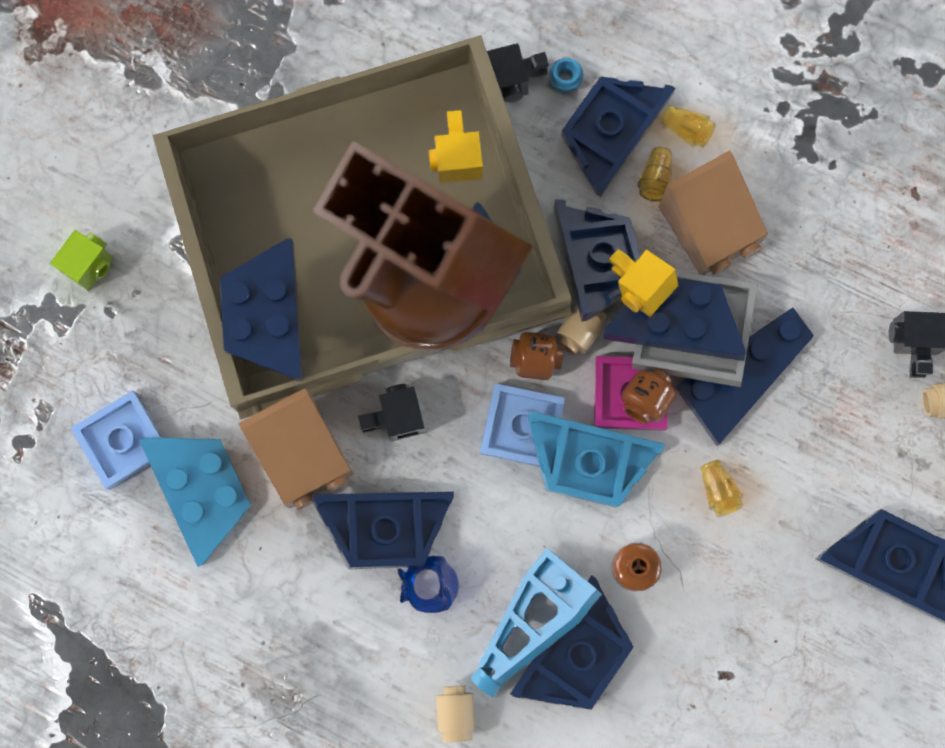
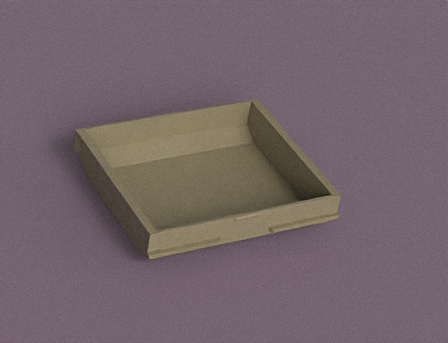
M481 35L342 78L338 76L298 88L293 93L152 135L230 406L238 412L239 419L241 420L255 415L304 388L312 397L359 383L363 375L439 352L413 349L392 340L375 323L364 302L347 296L341 289L340 279L360 241L317 215L313 210L352 141L371 150L470 209L473 208L476 202L480 203L492 222L533 245L521 266L520 274L483 332H478L468 341L450 348L453 353L572 315L570 310L572 298ZM461 110L464 133L479 131L483 179L440 183L438 171L431 172L429 150L436 149L434 136L449 135L447 112ZM288 238H292L294 241L303 381H296L279 372L265 369L248 360H242L227 354L223 346L220 277Z

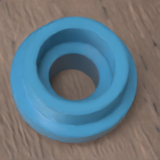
M571 58L557 60L552 64L549 71L551 85L561 92L576 90L583 80L582 67ZM562 73H569L572 78L570 80H562L560 75Z

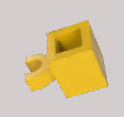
M448 111L449 135L434 136L436 149L429 150L431 172L438 171L440 183L483 179L479 131L464 133L462 111Z
M617 249L609 258L610 263L614 265L612 272L621 277L618 281L622 294L621 300L634 312L641 310L651 317L679 286L676 270L648 250L636 262L620 249Z

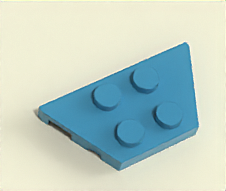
M531 411L528 414V422L545 490L616 508L622 504L629 495L630 489L635 483L639 482L646 473L648 466L664 450L665 446L664 443Z
M145 437L139 439L195 563L199 567L205 564L210 555L252 505L221 439Z

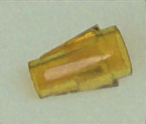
M672 105L666 109L661 120V124L667 126L668 129L692 147L697 145L701 148L706 146L716 126V123L710 120L709 115Z
M655 147L652 149L651 155L637 183L641 197L649 201L659 202L662 199L667 184L672 182V152L665 147Z
M720 460L708 462L700 467L709 509L714 510L717 517L733 513L744 506L741 500L744 495L724 466H722Z

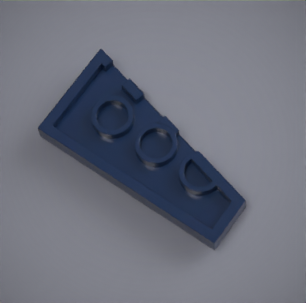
M792 307L749 337L741 387L688 378L677 385L676 390L713 442L718 446L814 335Z

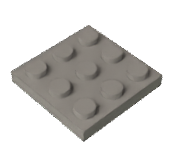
M676 271L677 278L721 284L746 350L744 361L636 345L632 369L650 372L653 369H659L667 375L741 387L758 283Z

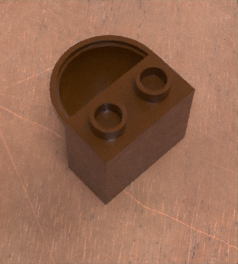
M355 141L351 142L313 210L317 215L360 241L340 279L342 291L349 297L363 301L375 323L392 340L422 351H441L456 347L468 341L482 330L495 313L533 248V245Z

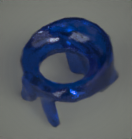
M428 556L423 567L408 568L406 572L401 568L397 570L398 576L402 581L400 602L409 601L416 611L424 613L446 611L457 597L459 590L458 576L443 556ZM426 569L437 573L440 584L438 594L429 600L420 598L414 589L416 576Z

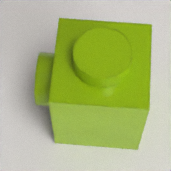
M75 229L49 264L89 291L96 280L106 275L113 257L104 249L107 243L92 232L84 236Z

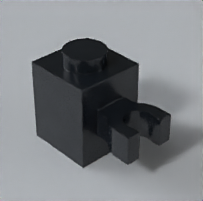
M519 43L487 51L505 103L516 102L522 99L524 95H528L529 77L548 75L547 67H549L546 52L537 53L523 59Z
M904 311L890 323L888 336L890 343H893L894 354H911L910 378H926V375L933 374L931 355H938L945 351V313Z
M407 384L390 386L386 388L385 394L379 395L383 411L358 416L363 433L387 427L391 442L426 433L415 387L407 388Z

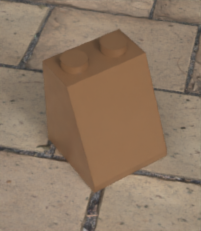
M731 151L667 184L658 206L693 265L701 275L712 272L713 276L728 269L732 265L730 262L732 259L740 255L744 259L754 255L762 249L760 244L768 235Z
M305 388L238 423L283 504L288 508L295 506L297 510L303 509L312 504L314 494H318L326 489L330 493L339 490L349 483L347 478L354 475L315 399Z

